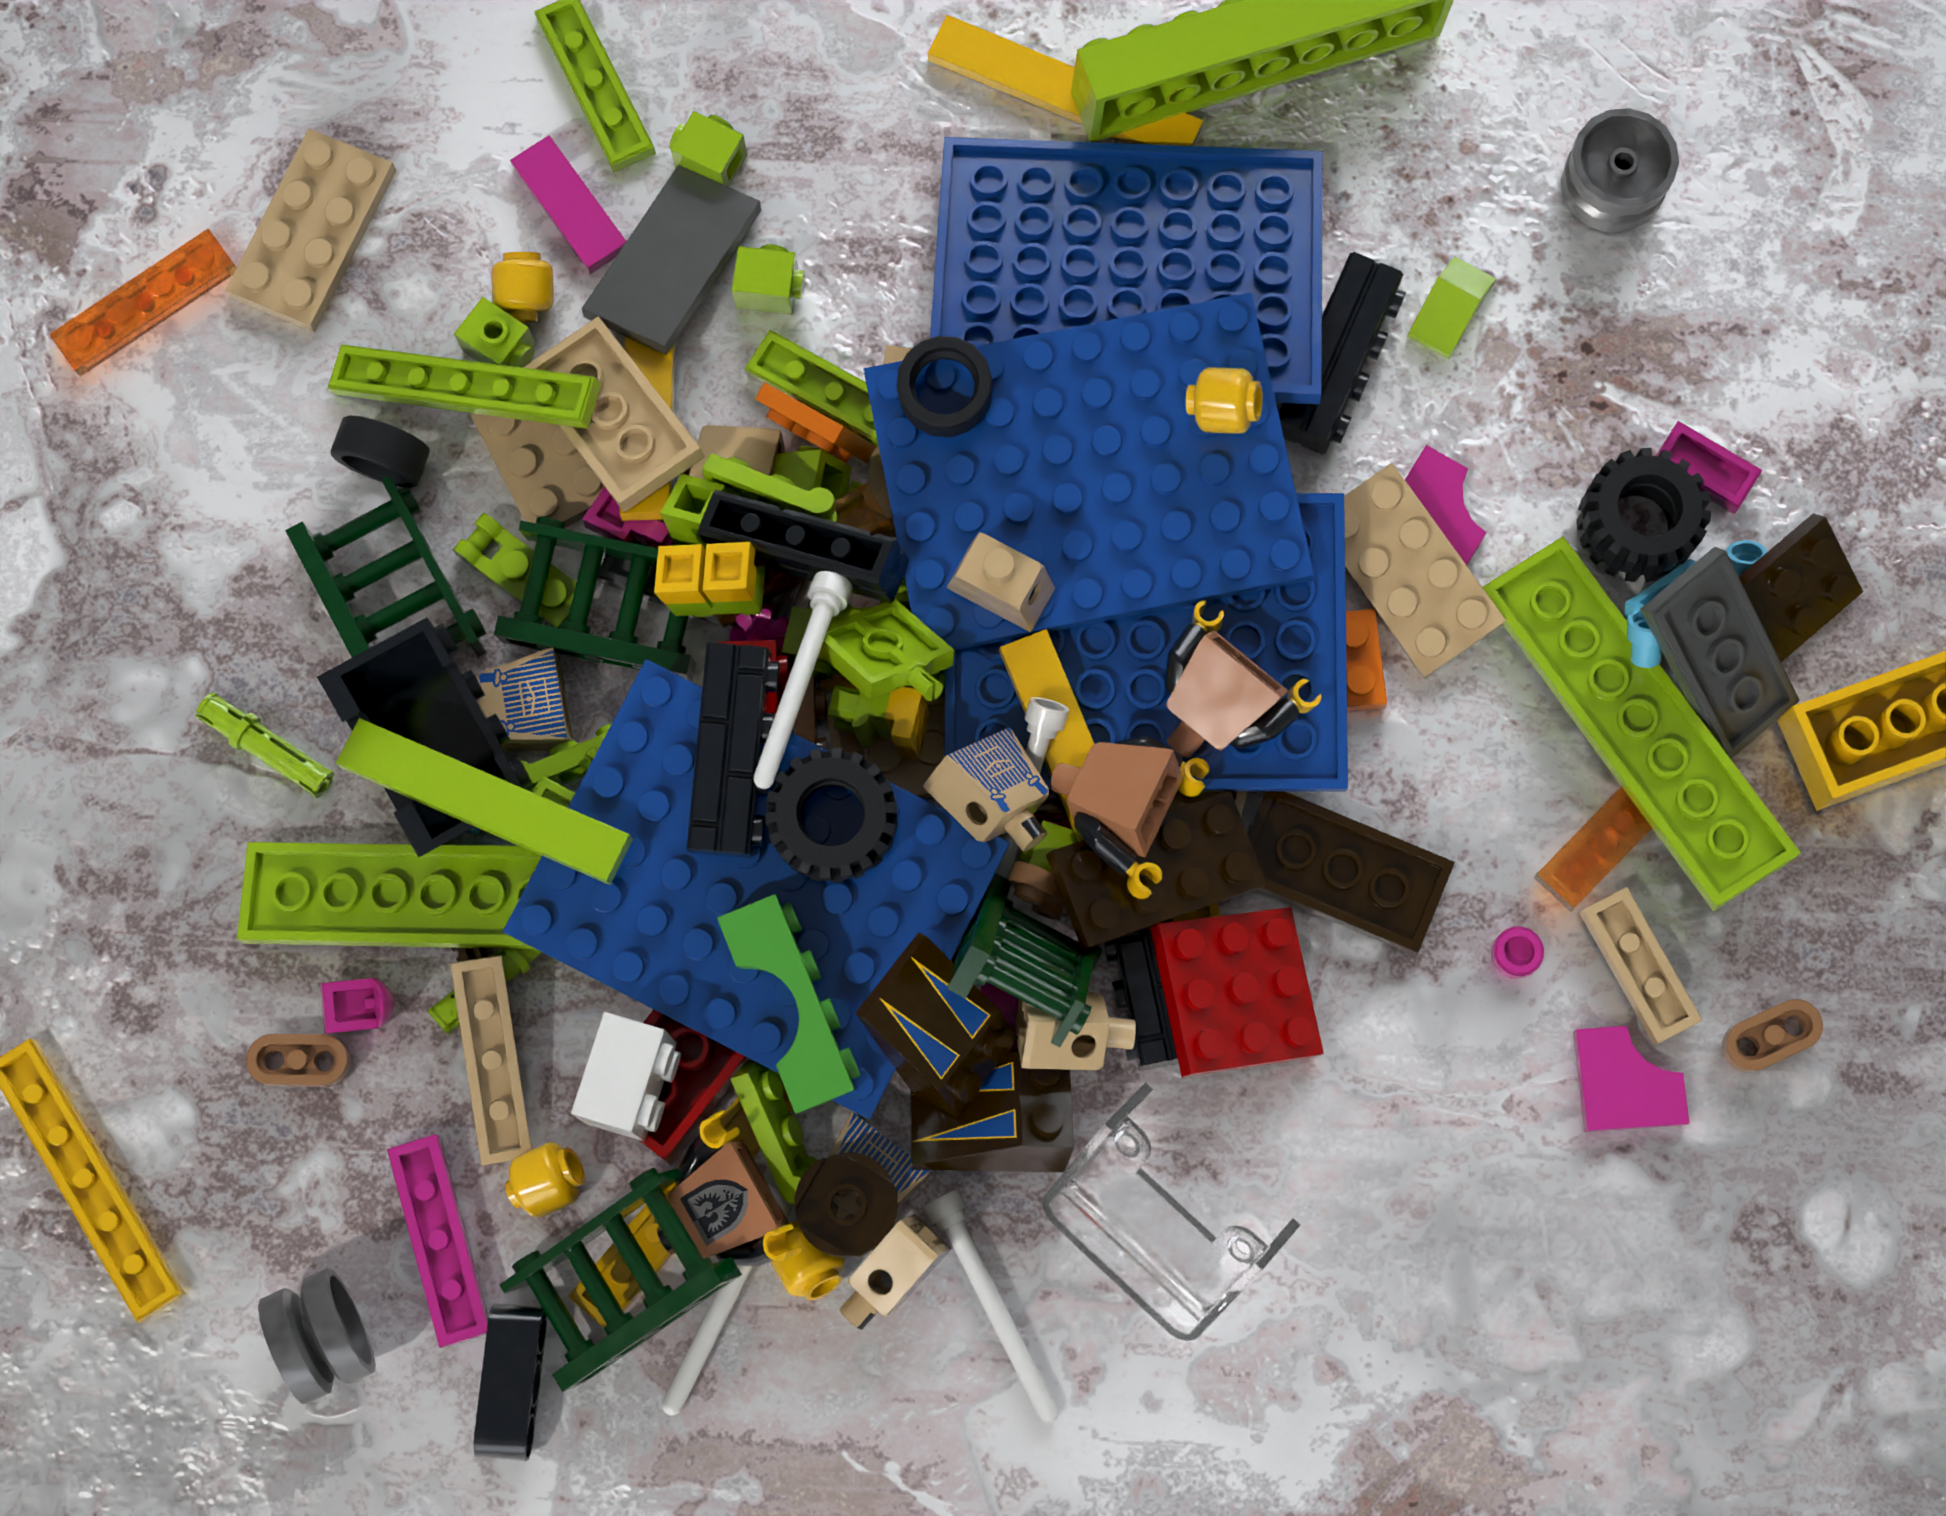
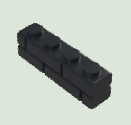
M1350 252L1322 315L1320 405L1283 403L1278 414L1284 439L1293 443H1300L1303 447L1320 454L1327 453L1332 441L1341 444L1352 417L1344 414L1350 399L1357 402L1360 401L1370 378L1369 374L1362 372L1368 357L1378 360L1389 334L1381 331L1383 323L1387 316L1396 319L1407 292L1399 289L1404 275L1400 270L1383 263L1378 264L1373 259L1356 252Z
M715 490L712 494L698 530V535L707 544L751 542L755 549V566L764 565L765 569L808 581H813L814 575L818 572H835L851 582L853 587L851 593L890 604L895 600L909 562L908 556L904 550H901L902 547L896 538L878 533L872 535L867 530L790 509L782 511L778 506L720 490Z
M715 642L706 644L687 850L690 853L752 858L753 846L763 847L765 816L756 815L758 795H768L769 788L761 789L757 787L753 778L763 751V743H766L775 718V713L766 712L768 692L777 693L780 675V662L771 661L772 654L767 647Z
M1171 919V920L1165 921V922H1163V923L1173 922V921H1172V919ZM1151 927L1103 943L1107 962H1117L1120 980L1112 981L1117 1011L1126 1010L1128 1019L1135 1020L1136 1023L1134 1047L1132 1050H1125L1127 1061L1137 1060L1139 1071L1179 1064L1152 940Z

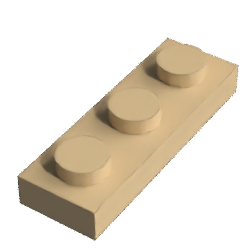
M1627 887L1579 912L1654 1046L1703 1021Z

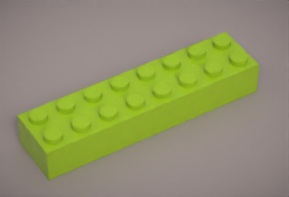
M1225 0L1216 8L1199 13L1195 10L1186 11L1176 16L1172 21L1160 25L1143 24L1137 26L1128 34L1110 40L1107 38H1097L1089 41L1082 48L1077 49L1071 95L1089 142H1095L1184 112L1190 113L1438 37L1442 32L1454 0Z

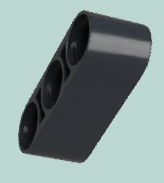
M495 1303L491 1307L487 1325L473 1441L474 1455L477 1457L529 1460L534 1439L547 1328V1315L540 1307Z

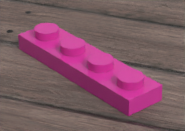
M434 1134L387 1149L439 1348H446L486 1335L489 1317L440 1136Z

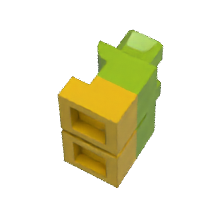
M751 542L707 544L706 549L702 544L659 546L654 593L675 616L695 615V617H710L714 614L738 613L757 615L762 612L765 566L754 565L755 549Z
M835 685L828 715L834 719L835 730L855 734L861 748L872 746L878 737L893 740L899 756L919 760L930 712L926 699L914 688L903 686L870 700L860 690Z

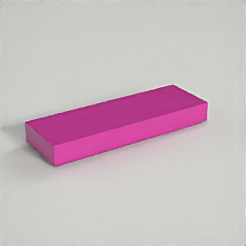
M550 135L510 160L514 170L589 274L616 258L627 241Z

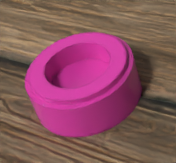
M1520 926L1508 928L1493 942L1491 948L1492 962L1496 969L1504 976L1514 979L1525 978L1540 967L1544 958L1543 943L1539 936L1528 928Z

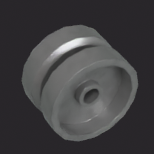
M1631 108L1607 110L1591 118L1578 133L1561 177L1563 199L1573 216L1588 227L1607 233L1628 232L1647 223L1660 208L1666 193L1675 179L1679 165L1676 141L1663 123L1649 113Z
M326 1268L303 1279L300 1293L301 1298L292 1290L283 1288L261 1298L258 1304L260 1324L273 1361L287 1387L301 1404H308L330 1394L334 1375L345 1384H351L375 1373L374 1352L361 1315L343 1281L330 1268Z

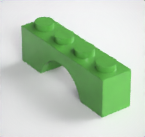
M774 894L717 917L736 967L739 969L762 970L777 976L788 986L795 998L799 1013L797 1035L789 1051L776 1064L795 1114H800L855 1091L853 1079L861 1076L850 1047L840 1050L833 1031L841 1028V1024L830 998L824 1001L819 999L813 982L822 979L811 950L803 953L800 952L794 934L802 931L791 901L781 905L779 897Z

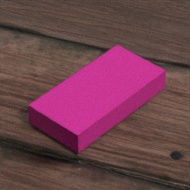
M1677 421L1656 455L1658 456L1662 450L1673 453L1670 460L1679 464L1682 458L1691 464L1687 472L1691 476L1699 473L1704 480L1699 488L1700 492L1709 491L1712 502L1733 514L1740 508L1762 472L1760 468L1680 421Z

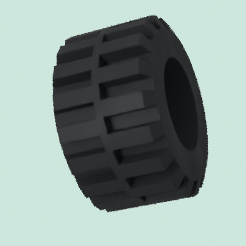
M1641 448L1635 457L1631 450L1620 453L1616 461L1610 459L1603 465L1600 472L1595 475L1580 501L1578 510L1581 513L1576 522L1577 530H1584L1583 535L1579 539L1583 549L1592 547L1594 550L1589 557L1595 565H1598L1601 561L1609 565L1605 573L1615 577L1618 571L1624 572V581L1636 582L1640 575H1644L1645 582L1656 581L1661 573L1667 575L1678 568L1680 564L1685 563L1701 543L1707 533L1705 528L1711 520L1712 511L1705 510L1711 499L1709 491L1700 492L1699 490L1704 482L1700 474L1696 473L1691 476L1687 472L1691 464L1682 458L1679 464L1670 460L1673 453L1662 450L1658 456H1652V448ZM1628 496H1642L1654 501L1660 506L1666 516L1668 523L1667 533L1648 536L1632 530L1620 515L1618 500Z
M831 747V751L821 752L820 748L809 751V756L802 759L799 756L789 762L791 766L784 773L780 771L774 779L776 784L772 791L769 790L766 800L768 810L765 813V819L770 833L769 837L783 860L796 872L810 877L811 880L822 882V880L832 881L833 883H844V880L855 878L856 880L864 876L865 872L872 867L876 868L883 861V856L887 851H890L894 843V835L898 828V815L893 789L889 781L883 776L882 771L874 763L871 764L866 761L865 757L856 752L850 754L844 752L843 748ZM838 786L850 790L857 796L863 808V823L859 832L853 839L842 845L824 846L818 844L807 835L802 825L801 815L805 802L813 793L825 787Z

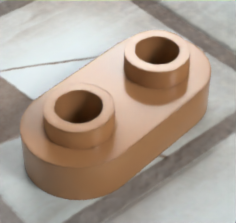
M1016 861L1008 878V883L1015 888L1013 895L1033 904L1031 910L1046 918L1059 920L1061 914L1068 915L1053 873L1026 862Z
M1800 999L1785 1001L1728 1029L1722 1040L1723 1056L1731 1067L1740 1072H1757L1813 1046L1819 1040L1823 1031L1822 1017L1819 1011L1807 1001ZM1787 1018L1794 1019L1799 1024L1800 1031L1797 1036L1790 1035L1786 1031L1785 1021ZM1742 1039H1748L1753 1043L1755 1047L1753 1056H1746L1740 1051L1739 1044Z
M268 1034L252 1043L247 1052L246 1065L250 1075L258 1082L267 1086L331 1087L343 1081L348 1075L351 1068V1054L348 1047L342 1041L330 1035ZM276 1053H282L284 1057L283 1065L278 1070H271L269 1067L271 1056ZM331 1053L334 1057L333 1066L327 1071H321L319 1068L320 1058L324 1054Z

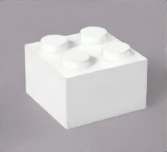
M604 1012L571 1114L587 1125L645 1142L648 1131L656 1132L662 1119L665 1103L658 1101L664 1081L672 1082L678 1069L681 1053L675 1051L676 1042L664 1029Z

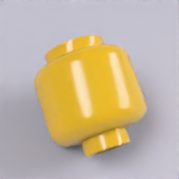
M503 253V260L496 262L492 266L493 304L509 313V315L521 323L537 322L538 313L546 312L552 308L554 303L553 268L548 262L541 260L540 253Z
M1205 368L1199 374L1196 385H1189L1187 388V414L1195 415L1198 427L1204 432L1242 434L1250 428L1252 422L1260 420L1263 403L1262 386L1259 381L1253 380L1251 373L1246 369Z
M548 1142L512 1160L509 1168V1180L505 1183L506 1194L515 1208H523L530 1216L543 1218L578 1200L581 1185L585 1183V1172L580 1159L571 1148H563L559 1144Z
M793 1221L790 1224L794 1226V1229L787 1231L786 1240L793 1249L801 1246L802 1252L782 1261H772L770 1264L790 1295L805 1297L809 1301L816 1300L829 1294L842 1281L840 1274L845 1268V1258L833 1257L815 1248L804 1237L798 1222Z

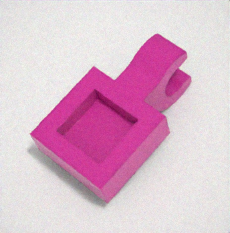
M605 487L582 518L585 528L605 538L629 543L633 538H636L642 545L654 548L672 546L674 543L672 538L668 537L670 533L666 524L661 521H622L620 507Z

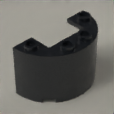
M425 618L317 676L341 721L348 723L352 731L358 719L361 718L523 789L533 784L519 757L510 760L502 744L510 740V737L497 714L495 713L487 718L478 702L480 698L486 695L473 671L470 669L462 674L451 653L458 650L444 623L434 627L431 621ZM384 787L397 810L393 813L418 858L475 827Z

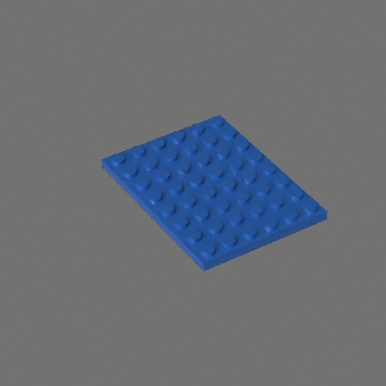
M944 137L930 338L936 336L958 337L974 346L1252 292L1276 403L1320 405L1322 374L1323 151Z
M1252 292L975 346L986 358L992 375L991 405L980 423L969 432L953 437L931 436L915 428L904 415L897 392L898 369L902 361L863 368L896 537L902 547L901 550H904L909 558L904 577L911 613L951 646L954 651L1027 637L1045 629L1048 632L1194 604L1203 600L1209 601L1310 581L1314 578ZM941 359L929 363L920 371L916 379L915 392L919 402L927 410L935 414L948 415L958 412L968 405L974 394L975 383L972 374L963 364L955 360ZM1205 368H1243L1251 373L1254 381L1261 383L1263 392L1261 417L1258 422H1252L1250 428L1245 433H1207L1198 427L1195 415L1187 414V388L1189 385H1196L1199 374ZM979 532L1036 560L1045 567L1055 590L1032 632L947 589V585L969 545ZM1033 589V591H1032V593H1031V595H1030L1029 600L1031 599V597H1032V595H1033V593H1034V591H1035L1034 589Z
M1296 493L1314 571L1313 580L1209 600L1203 613L1200 615L1206 621H1213L1218 617L1219 612L1223 610L1224 617L1221 628L1217 632L1288 691L1301 679L1309 680L1298 691L1300 698L1304 702H1312L1320 694L1322 696L1320 703L1307 713H1299V718L1273 740L1245 749L1235 748L1229 744L1221 751L1205 740L1191 758L1183 756L1182 761L1186 763L1192 758H1201L1208 763L1209 773L1204 779L1191 775L1194 779L1205 784V788L1202 791L1346 792L1348 790L1344 493ZM1197 603L1048 632L1094 744L1098 742L1114 743L1146 735L1173 749L1168 744L1167 738L1182 720L1166 707L1170 697L1165 688L1167 656L1188 624H1192L1193 613ZM1022 638L954 651L953 666L945 669L944 757L1006 728H1010L1026 751L1031 733L1027 731L1028 722L1024 719V710L999 652L1001 646ZM1044 761L1040 776L1047 787L1051 789V776Z
M646 659L568 808L626 832L633 838L611 885L542 856L502 932L779 1073L776 1064L789 1051L798 1031L799 1013L795 998L788 986L777 976L762 970L739 969L736 967L717 917L774 894L779 897L781 905L791 901L802 931L794 934L800 952L803 953L811 950L822 979L813 982L819 999L824 1001L830 998L841 1024V1028L833 1031L840 1050L850 1047L861 1074L860 1077L853 1079L855 1091L832 1101L871 1120L896 1067L891 1064L855 1013L918 932L927 936L950 961L952 960L1010 846V842L998 836L985 843L977 841L948 811L889 782L893 789L898 815V828L894 835V843L890 851H887L883 856V861L876 868L872 867L865 872L864 876L856 880L855 878L844 880V883H833L832 881L824 880L819 882L796 872L783 860L773 846L769 837L770 833L766 825V819L763 847L753 846L752 858L690 853L687 850L702 687ZM791 732L777 775L780 771L784 773L791 766L789 762L798 756L802 759L810 755L809 751L819 748L821 752L828 750ZM774 780L773 785H772L771 787H769V790H770V791L773 790V788H774V786H775V784H776L775 780ZM838 786L825 787L813 793L805 802L801 815L802 825L807 835L816 843L824 846L842 845L853 839L859 832L863 823V808L857 796L850 790ZM758 795L756 815L765 816V813H767L768 803L766 800L768 795Z

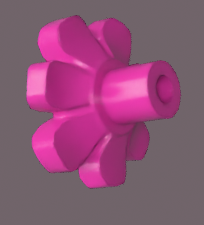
M763 604L762 612L756 616L738 613L735 619L739 626H734L730 630L729 638L730 641L776 640L780 654L783 655L782 648L785 637L782 635L786 634L789 620L786 616H780L772 620L773 608Z

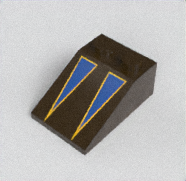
M918 932L855 1014L891 1064L896 1067V1071L912 1093L958 1117L965 1106L978 1095L981 1085L997 1064L1007 1057L1018 1037L1002 1012L975 985L972 986L966 998L947 989L954 964L927 936Z
M1019 1052L1009 1053L1004 1060L997 1064L981 1085L978 1095L965 1106L958 1117L915 1095L910 1090L912 1170L1065 1173L1074 1149L1070 1070L1021 1068Z

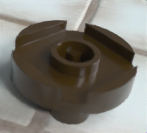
M855 1152L835 1154L815 1162L800 1179L794 1197L796 1220L804 1237L821 1252L838 1258L862 1257L874 1250L895 1226L899 1213L898 1192L888 1172L874 1159ZM849 1191H853L858 1194L855 1203L861 1207L857 1216L848 1214L844 1220L837 1218L838 1207L832 1203L834 1197L837 1194L845 1197Z

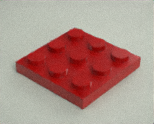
M1292 907L1159 923L1150 928L1182 1078L1310 1059L1324 1054Z

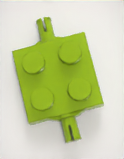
M895 599L892 604L884 602L873 607L864 608L853 607L848 603L844 610L839 611V614L834 616L837 620L829 624L819 654L867 698L872 700L906 685L913 686L927 701H932V697L937 699L940 696L943 685L931 675L953 666L954 649Z

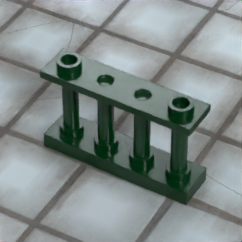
M390 476L382 479L381 481L391 498L390 501L325 535L321 531L313 535L303 521L285 530L351 657L371 648V642L378 639L376 634L442 599L446 600L457 621L446 627L455 644L467 640L478 657L486 653L479 638L487 633L474 609L472 608L465 612L414 518V515L420 513L421 510L408 486L399 490ZM399 517L402 518L413 539L412 541L346 576L342 572L334 575L328 563V560L335 557L333 552ZM423 557L435 580L434 582L368 617L364 613L359 616L355 615L349 601L356 598V592Z
M537 517L535 523L520 521L519 531L527 540L534 541L536 544L520 611H515L513 618L498 615L494 635L502 643L538 651L553 648L558 655L640 671L644 661L647 659L693 682L697 663L691 655L685 654L686 647L682 646L689 616H675L670 610L663 641H658L656 648L639 645V638L634 636L650 566L657 567L658 548L566 530L565 523L547 517ZM555 546L583 551L568 620L562 621L561 628L543 625V618L539 616ZM603 556L631 561L615 631H610L608 638L591 635V628L587 626Z
M995 873L963 936L947 989L966 998L975 982L982 986L986 982L1055 1017L1056 1021L1051 1043L1061 1047L1069 1032L1076 1035L1079 1034L1090 1014L1092 1007L1085 1004L1091 972L1095 968L1103 949L1094 946L1082 951L1078 941L1013 908V901L1007 899L1011 884L1008 883V879Z
M652 1168L640 1174L628 1183L632 1190L630 1193L542 1255L539 1250H536L512 1265L515 1274L499 1284L504 1294L529 1285L568 1351L564 1355L568 1363L554 1372L552 1376L562 1392L586 1383L742 1275L732 1257L714 1264L709 1257L705 1259L702 1257L663 1191L683 1177L678 1168L658 1173L655 1168ZM645 1203L686 1270L682 1273L686 1282L672 1290L670 1285H663L624 1220L625 1217ZM605 1231H607L646 1296L642 1302L647 1309L634 1318L630 1312L624 1313L585 1245ZM567 1258L607 1324L603 1328L607 1336L595 1345L592 1339L585 1340L546 1274Z

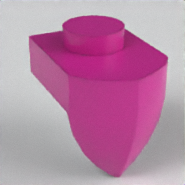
M378 978L320 984L324 1034L378 1029L388 1022L393 1012L395 998L387 985Z

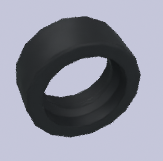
M936 336L921 341L907 352L898 369V398L904 415L915 428L931 436L953 437L969 432L983 420L991 405L992 375L986 358L973 344L958 337ZM941 359L955 360L963 364L972 374L975 383L974 394L968 405L960 411L948 415L935 414L927 410L919 402L915 392L916 379L920 371L929 363Z
M352 415L342 418L331 448V456L348 469L379 482L390 476L396 486H408V488L418 486L430 453V448L422 440L404 430L378 420Z

